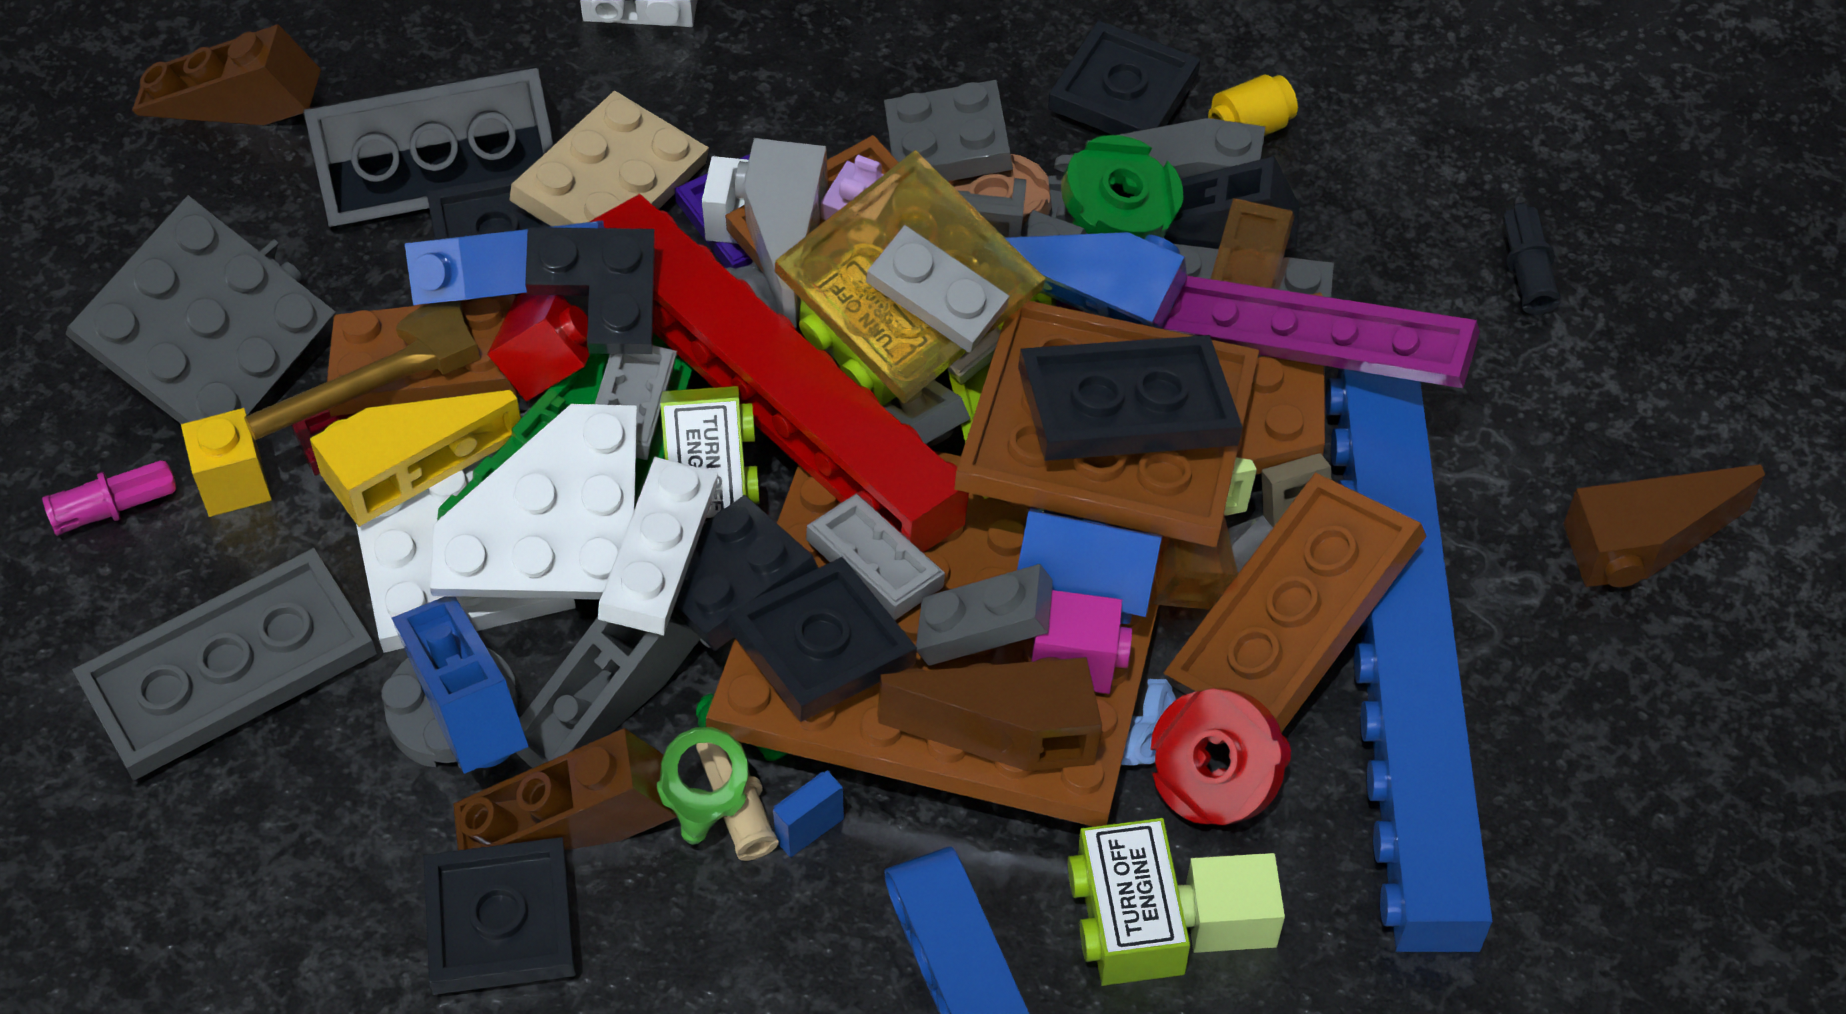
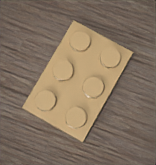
M614 90L511 184L509 200L550 226L589 222L638 194H641L659 210L675 194L674 188L685 184L706 164L709 147Z

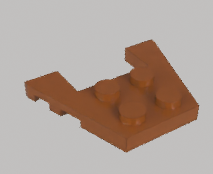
M1319 292L1310 295L1322 296V293ZM1269 356L1258 357L1236 457L1252 460L1257 469L1256 474H1261L1263 469L1319 453L1323 456L1325 446L1324 366Z

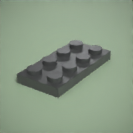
M312 548L72 670L134 781L377 653L373 640L315 548Z

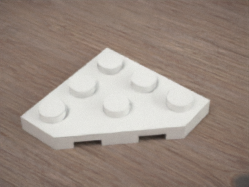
M570 404L433 524L430 576L431 595L451 597L600 599L634 512L637 406Z

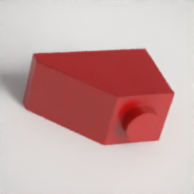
M522 293L515 297L487 355L527 402L585 366L590 355L587 346L588 317L579 307L571 306L564 296L527 295V293Z

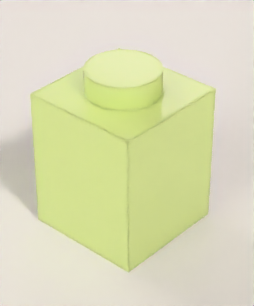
M1275 853L1191 858L1186 885H1178L1186 927H1190L1193 952L1276 948L1285 914Z

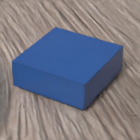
M828 770L825 773H820L774 806L775 835L778 838L779 846L790 858L844 819L843 787Z

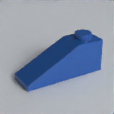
M595 221L551 227L604 228V222ZM528 229L405 243L413 305L527 293L525 279Z
M1128 232L988 238L982 249L989 271L1084 312L1162 329L1187 279L1185 256L1179 254L1180 250L1173 243L1155 235H1147L1145 239Z
M444 596L391 618L443 735L464 774L477 768L496 766L505 761L511 754L529 747L506 680L456 597Z

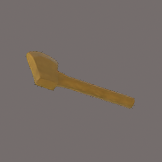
M461 301L433 303L420 307L408 314L399 322L396 332L397 336L409 344V346L395 354L245 416L246 425L253 439H260L405 376L439 369L444 375L479 360L477 343L469 333L464 322Z

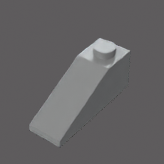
M754 138L749 161H740L738 163L735 177V197L744 198L746 224L778 311L786 316L794 327L797 328L801 297L805 291L821 219L820 202L828 188L826 146Z

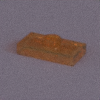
M1233 198L1210 279L1274 289L1294 221L1293 211Z

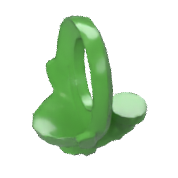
M714 727L692 728L679 734L667 746L661 761L660 781L657 782V790L663 805L672 808L681 824V835L687 843L691 845L699 844L706 838L709 829L721 817L733 816L743 806L747 797L744 792L749 776L748 758L742 745L733 736ZM697 743H712L720 746L728 753L732 761V772L729 780L721 788L712 792L689 788L682 782L678 773V762L681 755L689 747Z

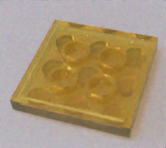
M916 150L776 259L774 270L904 404L967 352L866 283L867 270L904 225L1010 296L1007 308L983 338L1043 289L1046 279Z

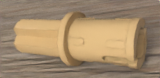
M697 743L696 749L713 791L717 790L729 780L732 772V761L728 753L720 746L712 743ZM749 770L744 792L747 796L745 803L733 816H723L734 842L735 852L738 858L743 861L763 857L772 852L779 844L759 797L762 792V784L757 777L750 775Z

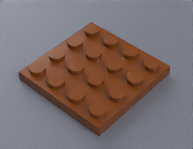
M1012 297L956 471L954 489L1217 547L1238 446L1045 461L1018 369L1021 348L1188 337L1193 335ZM1212 340L1243 426L1259 350Z

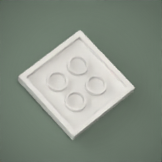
M497 451L489 454L488 456L492 458L497 453ZM485 457L358 527L357 525L378 636L383 653L404 648L392 622V617L444 597L432 596L430 591L433 524L437 522L438 508L451 494L457 496L472 480L473 470ZM456 597L476 631L576 608L574 599Z

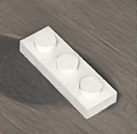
M654 457L600 598L598 620L664 636L716 491L718 472Z

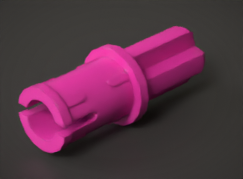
M157 461L107 478L104 472L97 473V480L67 491L64 490L44 496L42 500L55 535L58 536L80 526L112 517L114 521L120 520L119 511L172 494L176 490V482L166 461Z

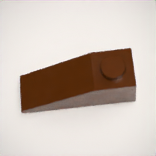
M1762 465L1576 488L1563 525L1585 587L1610 584L1613 587H1626L1640 580L1648 579L1749 511L1765 477Z

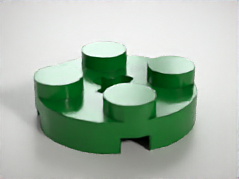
M1107 135L1089 141L1084 150L1077 154L1075 152L1063 174L1061 193L1065 207L1074 218L1073 224L1084 228L1087 234L1128 232L1142 239H1145L1147 235L1164 238L1182 206L1183 187L1176 169L1168 160L1163 167L1158 160L1151 157L1149 154L1152 147L1144 142L1127 136ZM1114 183L1122 184L1124 191L1134 196L1127 198L1118 195L1112 190Z

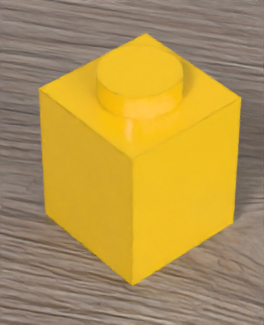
M244 408L181 424L192 474L209 517L271 501L256 440L253 439L246 425L244 417L247 414Z

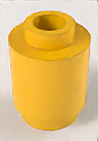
M1264 74L1215 94L1212 99V108L1208 112V118L1265 126L1264 136L1287 126L1288 121L1297 115L1298 103L1295 92L1285 77L1281 75L1271 77Z

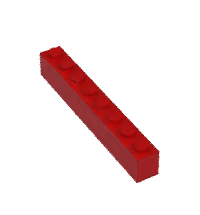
M638 194L589 221H603L604 228L654 229L653 332L672 350L677 351V354L714 388L738 386L740 404L752 403L754 424L840 503L857 493L922 553L965 525L969 493L954 489L958 467L951 462H945L922 441L913 427L905 423L902 424L879 404L876 396L868 388L859 386L839 369L833 358L826 351L815 348L796 331L794 325L786 316L774 312L756 296L752 287L746 281L733 276L716 261L714 255L706 246L697 244L685 234L667 212L659 211L646 198Z

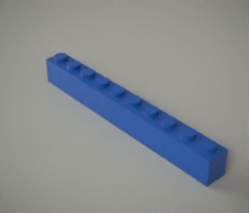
M1339 368L1337 378L1327 379L1325 393L1327 415H1337L1338 428L1333 429L1331 436V459L1333 466H1342L1344 480H1339L1338 483L1420 522L1427 536L1360 626L1362 643L1356 644L1354 653L1356 682L1366 683L1368 701H1363L1361 705V735L1363 741H1373L1375 760H1369L1367 767L1368 797L1370 801L1380 802L1382 820L1376 821L1374 825V855L1377 863H1386L1389 883L1382 884L1381 919L1384 926H1393L1396 952H1480L1493 921L1420 381Z

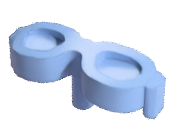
M1148 679L1143 716H1132L1131 730L1128 733L1121 765L1151 764L1155 762L1156 750H1150L1152 733L1163 712L1176 700L1172 686L1166 679Z

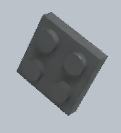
M997 80L981 83L970 82L959 87L926 93H909L902 97L884 100L892 156L904 169L905 166L917 167L916 182L920 186L1013 170Z

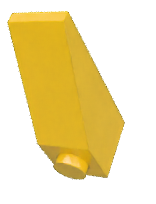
M511 390L370 407L347 419L333 422L323 432L310 438V442L321 476L358 527L500 449L511 437L512 428L519 422L521 415L517 397Z

